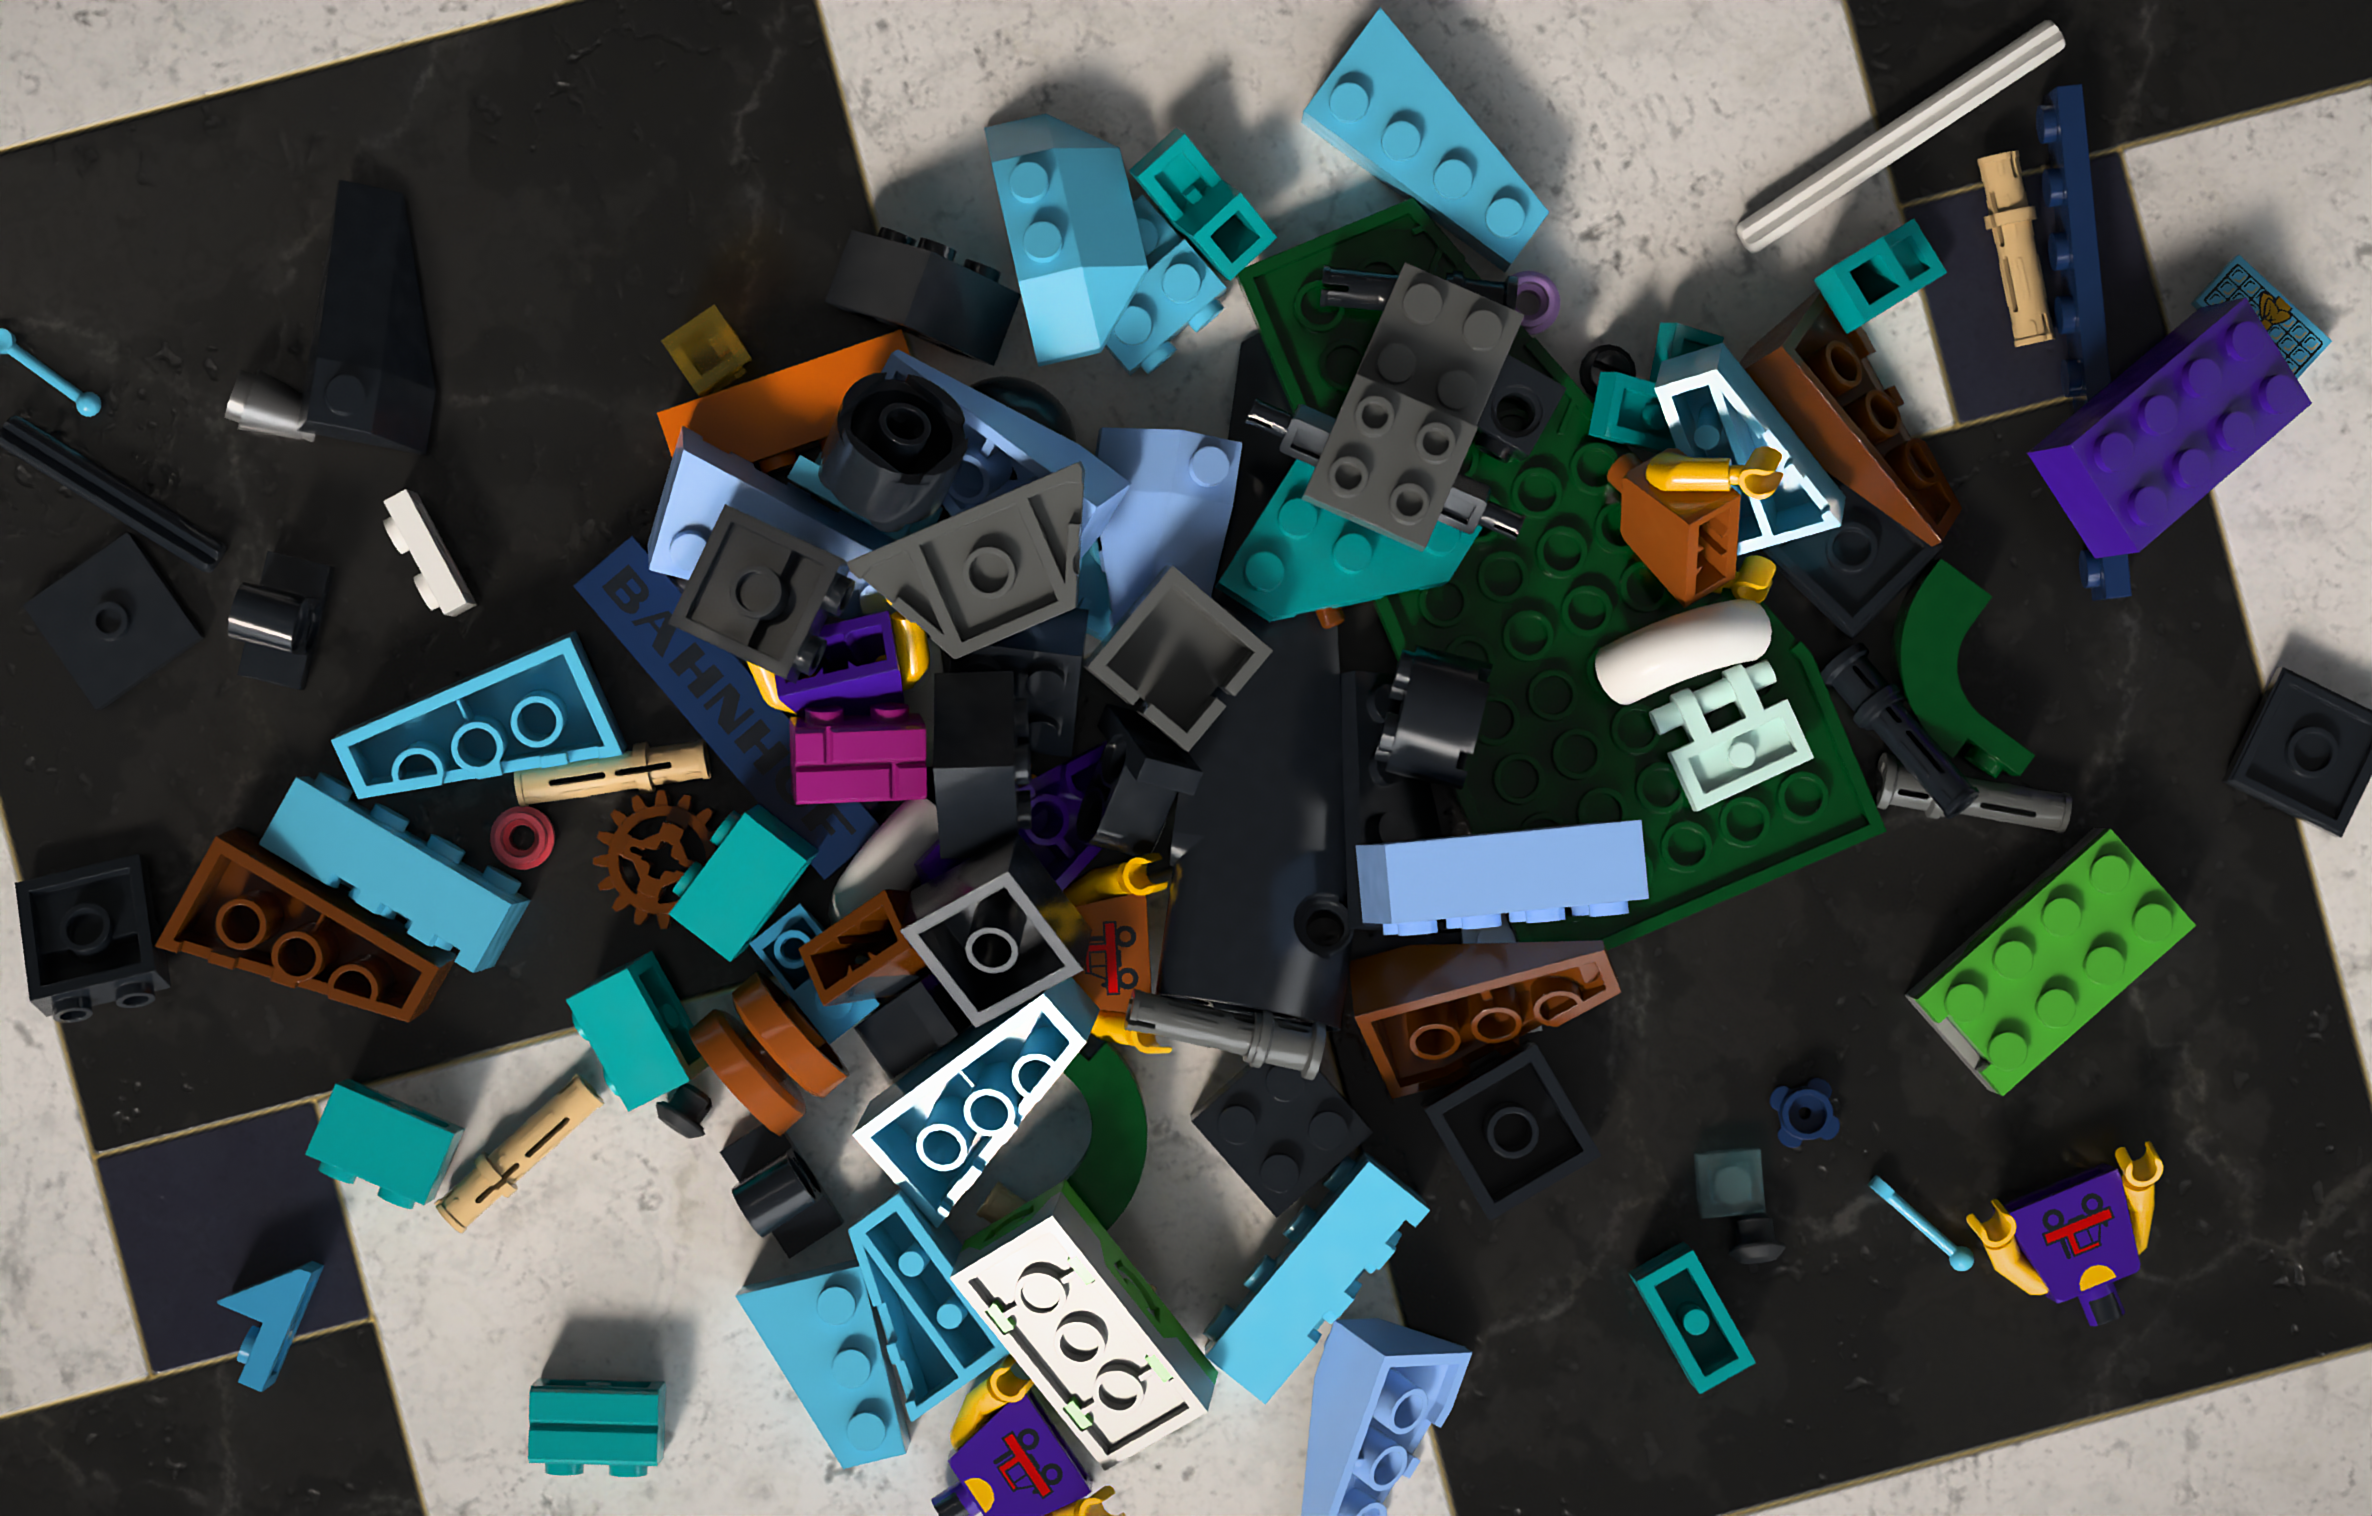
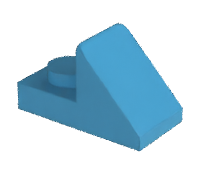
M311 1261L232 1292L217 1300L219 1305L263 1323L261 1328L253 1325L249 1329L240 1347L237 1361L245 1364L238 1383L263 1392L276 1382L324 1265Z

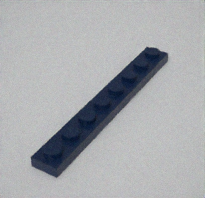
M2082 84L2055 87L2043 97L2044 105H2039L2036 111L2038 139L2041 144L2048 143L2050 169H2044L2042 176L2043 198L2047 207H2054L2056 232H2051L2048 240L2049 260L2053 271L2060 270L2063 296H2057L2055 299V322L2058 333L2067 335L2069 359L2062 360L2061 385L2064 396L2066 398L2073 397L2074 413L2111 383ZM2088 547L2087 550L2080 551V578L2084 588H2091L2092 601L2132 596L2128 554L2094 558Z

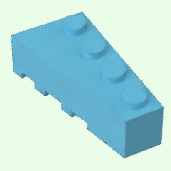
M576 630L341 731L331 740L358 799L440 786L444 783L468 779H483L500 776L504 773L540 767L548 768L566 765L570 762L594 758L602 759L620 756L624 754L628 747Z

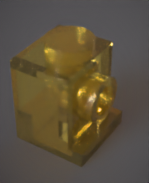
M715 304L661 340L700 397L719 392L746 374L747 370L743 365L752 359L734 329L724 319Z

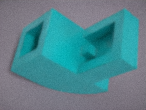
M1174 128L1129 170L1131 175L1159 207L1157 210L1173 229L1187 241L1204 261L1229 281L1277 238L1242 193L1221 179L1186 134L1178 128Z
M1912 219L1839 262L1813 280L1845 333L1848 334L1943 276L1947 271L1915 219Z

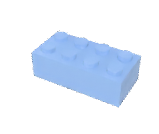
M1642 820L1605 821L1356 845L1363 923L1382 924L1383 935L1398 934V936L1437 933V920L1446 919L1447 929L1502 926L1501 913H1509V922L1526 921V923L1566 920L1565 907H1571L1572 916L1589 915L1590 917L1620 915L1629 913L1628 901L1649 899Z

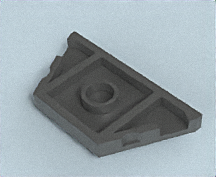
M1081 461L846 563L851 573L859 579L863 578L889 600L895 610L911 623H916L930 635L931 640L952 658L958 659L1078 606L1085 478L1084 466Z

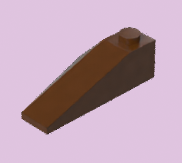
M1818 289L1754 344L1742 358L1740 364L1825 471L1933 547L1942 542L1962 507L1927 443L1919 438L1910 437L1898 410V407L1905 404L1895 385L1884 389L1867 358L1875 353L1876 350L1866 332L1860 326L1846 334Z

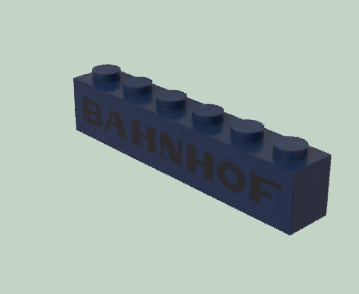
M631 536L578 581L574 588L757 802L819 850V853L810 864L824 880L830 878L855 857L868 839L883 824L879 817L887 810L880 801L796 805L791 793L790 717L800 716L775 709L765 702L745 660L668 624L684 590L671 575L649 570L648 544L645 546L640 539Z

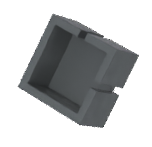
M1166 565L1082 666L1126 703L1134 705L1139 698H1142L1144 702L1137 712L1178 747L1189 752L1226 708V705L1220 700L1210 696L1213 691L1219 687L1226 694L1236 696L1273 650L1173 565Z

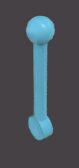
M0 328V354L11 355L73 400L81 415L91 417L100 411L101 400L97 394L93 392L83 393L17 345L15 335L11 331Z
M1875 1175L1867 1184L1949 1256L1950 1265L1955 1270L1966 1271L1972 1267L1974 1255L1969 1248L1957 1247L1881 1178Z

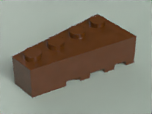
M240 827L215 837L155 947L178 953L182 951L208 959V963L231 970L238 968L271 978V982L287 987H301L328 995V999L408 1023L428 1010L458 956L435 945L433 947L427 946L407 934L408 930L402 922L372 913L354 902L348 896L349 891L340 886L333 888L325 885L260 846L259 842L261 840Z

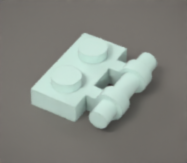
M1767 659L1746 668L1741 664H1737L1722 671V679L1694 692L1688 687L1669 696L1670 703L1649 712L1652 724L1659 735L1679 726H1682L1686 732L1690 743L1676 748L1667 754L1693 811L1702 810L1814 758L1788 699L1781 700L1766 708L1762 706L1756 691L1776 682L1775 673ZM1734 702L1742 719L1711 732L1704 715Z

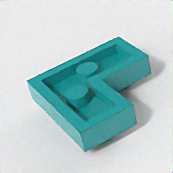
M1660 322L1649 381L1618 372H1600L1588 435L1657 454L1668 448H1676L1655 391L1661 362L1723 343L1724 337L1680 323Z

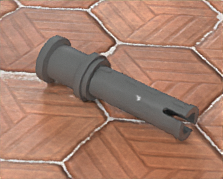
M1888 752L1882 753L1876 767L1872 787V797L1877 809L1885 810L1888 805L1923 810L1925 816L1931 819L1945 817L1941 808L1913 775L1906 770L1901 761H1897L1896 755ZM1965 776L1980 793L1978 798L1960 814L2053 830L2060 834L2066 831L2072 810V797L2070 793H2057Z
M1133 989L1124 1023V1029L1128 1031L1149 1033L1198 1046L1229 1051L1230 1053L1243 1055V1061L1248 1062V1065L1251 1067L1260 1068L1263 1063L1298 1070L1301 1072L1302 1078L1313 1080L1317 1075L1326 1041V1024L1315 1021L1309 1027L1274 1019L1273 1012L1260 1010V1012L1254 1011L1252 1016L1241 1013L1237 1014L1219 1010V1008L1158 996L1139 989Z

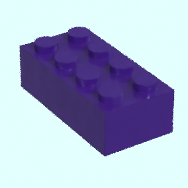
M2244 297L2200 307L2027 454L2094 558L2138 553L2309 407L2312 402L2249 301Z

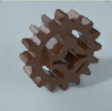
M658 790L655 806L651 807L642 795H636L632 797V807L635 813L628 815L620 809H614L610 813L613 821L618 825L616 832H598L597 838L602 843L608 845L609 850L608 854L594 857L593 864L600 867H608L610 876L597 884L599 890L616 888L620 895L616 898L612 908L618 912L630 905L636 907L634 923L637 925H643L649 919L651 913L657 914L660 929H669L671 927L673 917L669 913L678 901H661L666 895L668 887L677 883L687 871L684 868L679 870L670 869L665 870L659 876L656 874L657 862L650 859L648 854L639 851L638 848L642 850L663 849L668 842L673 846L671 856L679 860L680 865L688 868L695 861L705 866L718 849V846L710 841L716 830L712 831L708 826L716 811L709 807L698 814L692 812L694 805L693 795L684 794L677 806L671 805L668 790ZM667 816L659 833L648 838L631 834L644 821L653 817ZM690 827L696 831L704 845L706 863L695 858L687 840L691 831ZM622 857L633 861L641 880L637 891L631 886L625 875Z

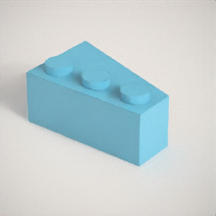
M1724 343L1661 362L1655 391L1676 448L1687 456L1695 458H1731L1732 465H1745L1751 453L1761 446L1774 448L1782 454V459L1775 472H1781L1784 476L1775 492L1768 498L1760 500L1752 498L1744 493L1740 485H1731L1741 495L1737 556L1842 526L1846 496Z

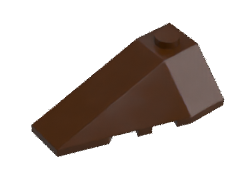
M1603 941L1408 945L1352 960L1349 965L1354 1017L1392 1099L1454 1083L1471 1074L1470 1064L1495 1050L1504 1056L1520 1047L1519 1037L1543 1024L1558 1027L1621 993L1618 977Z

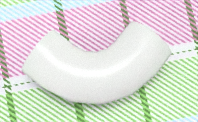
M1746 598L1702 606L1673 615L1636 630L1600 648L1595 659L1598 680L1611 699L1619 704L1629 705L1694 676L1718 668L1757 660L1766 652L1771 641L1772 629L1770 619L1763 607L1755 601Z
M928 799L905 800L868 839L843 872L832 892L828 910L831 926L885 889L909 892L919 879L914 864L939 838L936 805Z

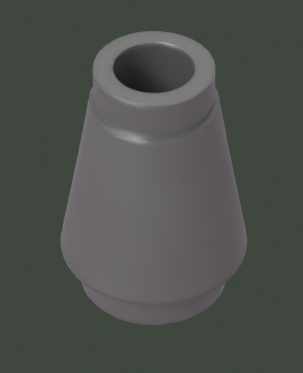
M260 369L256 375L244 370L240 371L224 418L238 422L239 430L294 439L302 438L310 442H314L316 437L315 434L297 431L302 393Z

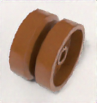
M758 970L732 992L733 1005L747 1028L726 1011L713 1009L692 1027L688 1033L704 1060L734 1096L770 1131L781 1136L807 1113L804 1098L792 1079L810 1094L824 1098L850 1074L836 1051L828 1044L797 1003L788 997L771 979Z

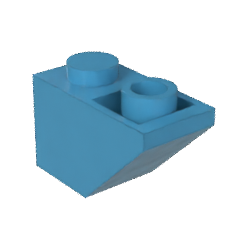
M800 903L749 944L830 1045L884 1002L885 999L881 997L823 1006L798 948L826 929Z

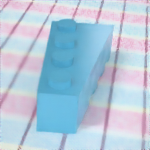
M1380 7L1304 109L1301 123L1404 199L1414 198L1431 219L1505 273L1549 214V211Z
M319 772L315 780L311 777L295 778L259 842L260 846L325 885L338 888L341 883L349 887L351 891L348 896L354 902L374 914L392 920L395 919L396 915L408 920L405 924V928L408 930L407 934L427 946L433 947L435 945L447 951H451L453 946L458 948L460 952L454 962L472 973L495 966L531 901L517 893L522 884L520 881L490 865H487L484 873L474 869L461 861L466 853L463 849L437 835L431 834L428 842L411 834L405 830L410 822L407 818L379 803H375L371 811L349 799L354 791L353 788L326 773Z
M1070 977L977 1028L972 1025L872 1099L852 1135L928 1220L938 1228L966 1190L968 1191L980 1176L986 1164L1002 1144H1005L1017 1130L1020 1122L1034 1104L1039 1102L1087 1042L1100 1012L1099 1007L1077 982Z
M1364 1150L1359 1153L1355 1160L1346 1156L1330 1171L1322 1183L1330 1190L1315 1210L1305 1204L1298 1211L1283 1232V1235L1290 1240L1275 1260L1267 1254L1259 1260L1243 1282V1285L1250 1290L1235 1310L1225 1304L1203 1332V1335L1210 1339L1204 1347L1205 1357L1265 1405L1318 1343L1322 1334L1317 1330L1324 1321L1332 1324L1354 1301L1356 1294L1362 1286L1358 1279L1366 1270L1371 1274L1376 1269L1380 1270L1393 1255L1397 1248L1395 1246L1402 1236L1398 1229L1403 1222L1407 1220L1416 1228L1430 1211L1421 1195Z

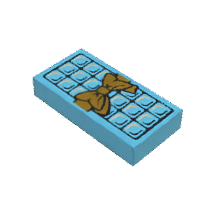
M2240 255L2233 257L2191 302V305L2198 310L2200 307L2246 297L2297 379L2332 342L2329 337Z

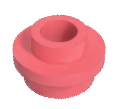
M517 806L507 809L497 817L491 828L490 843L495 856L504 865L513 869L526 870L539 866L550 856L555 844V831L550 819L540 810L530 806ZM521 825L531 828L535 836L533 845L527 850L519 849L513 842V833Z

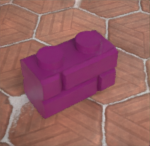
M896 702L873 704L870 706V715H844V707L838 705L806 707L805 717H790L791 793L796 805L926 799V726L919 713H909L908 704Z

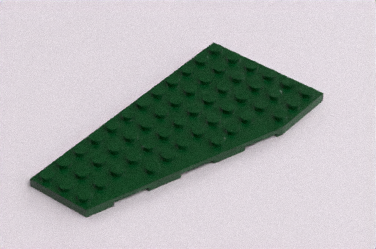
M1410 198L1249 265L1235 276L1293 414L1297 406L1303 404L1333 418H1337L1383 311L1358 308L1320 307L1321 288L1343 291L1349 289L1345 285L1322 283L1324 265H1330V267L1399 275L1406 262L1442 279H1445L1446 273H1453V270H1459L1464 272L1465 278L1482 280L1465 261V256L1414 198ZM1520 325L1508 355L1567 389L1527 458L1520 462L1511 457L1507 464L1497 461L1474 446L1478 438L1474 436L1459 470V473L1492 488L1489 501L1521 515H1526L1516 540L1513 541L1507 536L1479 525L1482 527L1481 531L1453 576L1445 585L1424 590L1416 589L1396 593L1372 601L1397 660H1400L1402 649L1414 652L1416 645L1493 663L1492 672L1486 681L1490 682L1474 752L1473 754L1468 753L1464 768L1465 771H1468L1462 790L1452 788L1471 834L1605 821L1642 820L1649 899L1628 901L1629 913L1590 917L1589 915L1572 916L1571 907H1565L1566 920L1526 923V921L1509 922V913H1504L1516 942L1603 941L1608 951L1884 833L1887 830L1813 655L1801 641L1798 642L1763 601L1759 605L1763 607L1770 619L1772 629L1770 644L1766 652L1757 660L1738 664L1746 668L1767 659L1775 673L1776 682L1756 691L1762 706L1766 708L1781 700L1788 699L1814 756L1813 759L1702 810L1693 811L1667 754L1676 748L1690 743L1682 726L1659 735L1652 724L1649 712L1670 703L1669 696L1688 687L1694 692L1722 679V671L1737 664L1718 668L1678 682L1629 705L1619 704L1604 691L1598 680L1595 668V659L1600 648L1636 630L1673 615L1702 606L1735 600L1736 598L1732 594L1731 589L1723 588L1721 594L1711 592L1684 608L1624 541L1620 532L1622 494L1608 482L1607 475L1612 464L1618 458L1633 452L1627 445L1588 435L1594 404L1535 337L1532 338L1524 327ZM1506 398L1500 400L1497 406V418L1504 428L1510 431H1522L1525 429L1528 423V412L1520 401ZM1734 702L1704 715L1711 732L1742 719Z

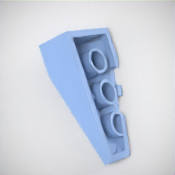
M899 349L891 353L881 373L887 372L885 379L905 381L908 374L923 377L951 395L960 406L965 417L963 429L965 439L968 438L967 450L942 503L951 516L959 514L1081 461L1085 469L1081 559L1103 533L1131 483L1074 441ZM1012 467L1017 474L1018 480H1009Z
M1110 427L1099 429L1095 456L1131 483L1112 518L1100 535L1102 550L1099 551L1101 570L1106 572L1112 610V613L1109 615L1111 630L1166 565H1173L1211 598L1234 502L1242 442L1180 429Z
M1379 1318L1335 1320L1330 1334L1325 1341L1324 1351L1314 1376L1301 1516H1387L1386 1507L1383 1505L1384 1500L1402 1475L1409 1479L1411 1478L1421 1461L1413 1453L1431 1423L1441 1428L1451 1412L1472 1352L1464 1346Z

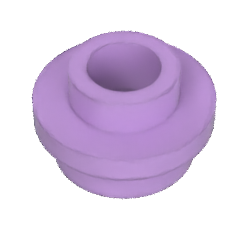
M1522 271L1512 275L1518 277L1517 296L1528 292L1534 294L1539 301L1537 313L1524 315L1521 326L1530 335L1545 331L1556 320L1560 310V295L1555 284L1547 276L1535 271Z

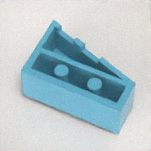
M899 1188L863 1214L848 1229L872 1305L877 1307L888 1340L886 1348L892 1365L896 1364L907 1398L905 1406L911 1422L1010 1353L950 1279L962 1244L945 1220L936 1228Z
M849 1260L742 1286L735 1297L842 1468L846 1469L906 1454L911 1441L893 1366L886 1348L887 1341L877 1307L872 1305L858 1260Z

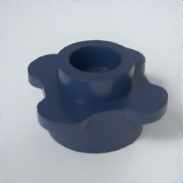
M1812 1078L1806 1086L1793 1089L1786 1086H1778L1772 1091L1769 1103L1778 1112L1781 1127L1777 1132V1137L1783 1145L1796 1148L1801 1145L1803 1140H1814L1819 1137L1824 1140H1830L1836 1136L1840 1128V1122L1837 1117L1833 1116V1108L1829 1101L1832 1088L1828 1082L1821 1078ZM1802 1107L1810 1109V1116L1806 1119H1802L1799 1116V1110Z

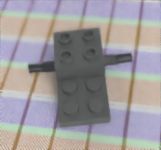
M1405 262L1337 418H1333L1303 404H1299L1294 415L1256 397L1245 423L1283 438L1279 447L1282 453L1315 467L1302 500L1423 552L1426 548L1437 521L1467 534L1474 533L1479 524L1515 541L1526 515H1521L1489 501L1492 488L1459 473V470L1478 429V421L1518 332L1524 314Z

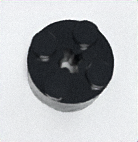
M887 372L873 373L855 382L846 392L823 447L818 476L820 482L827 489L831 490L834 496L848 509L869 519L870 523L880 531L897 532L905 524L915 523L931 516L942 505L967 450L968 438L965 439L963 429L965 417L960 406L951 395L923 377L908 374L906 380L901 381L885 379Z
M1416 645L1414 652L1402 649L1389 698L1401 701L1398 714L1387 712L1385 722H1383L1374 760L1386 762L1385 771L1462 790L1468 773L1464 768L1468 753L1473 754L1490 685V682L1486 681L1492 672L1493 663Z

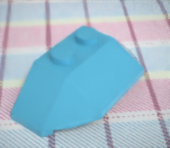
M1046 113L984 127L1038 367L1101 353L1110 338V333L1125 312L1148 272V265L1120 148Z

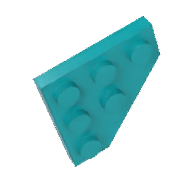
M1296 459L1215 587L1269 622L1295 617L1297 614L1330 607L1334 609L1377 600L1396 593L1445 585L1451 579L1482 527L1477 525L1474 533L1467 534L1437 521L1426 548L1423 552L1302 500L1315 467Z

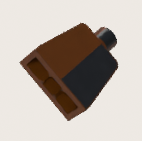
M885 889L798 948L823 1006L893 996L903 992L932 972L900 932L911 892ZM858 955L870 959L865 964H855V959Z

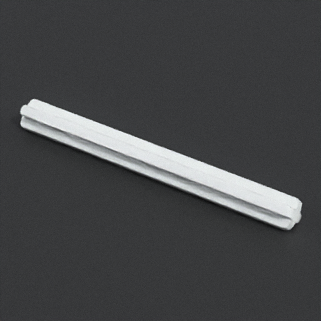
M2044 20L1741 221L1736 227V232L1744 247L1750 253L1759 252L2059 53L2066 45L2059 28L2051 20Z

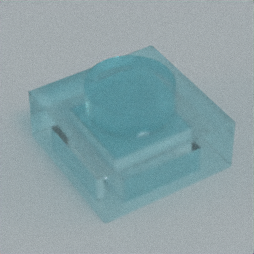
M1759 1148L1694 1152L1698 1210L1701 1218L1766 1213L1761 1152Z

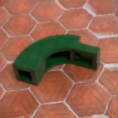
M1936 559L1916 578L1898 610L1890 642L1892 682L1898 683L1904 690L1903 695L1906 700L1903 705L1940 746L1949 759H1953L1963 744H1965L1970 749L1964 757L1992 778L1996 779L2000 772L2007 776H2020L2035 755L1986 720L1971 706L1962 691L1958 677L1957 662L1962 640L1970 626L1990 601L1992 595L1943 559Z
M1104 1041L1090 1057L1081 1048L1063 1071L1083 1094L1089 1107L1092 1122V1134L1088 1148L1081 1160L1063 1180L1066 1179L1104 1229L1108 1231L1126 1209L1140 1182L1147 1152L1148 1125L1142 1092L1135 1075L1119 1050L1111 1042Z

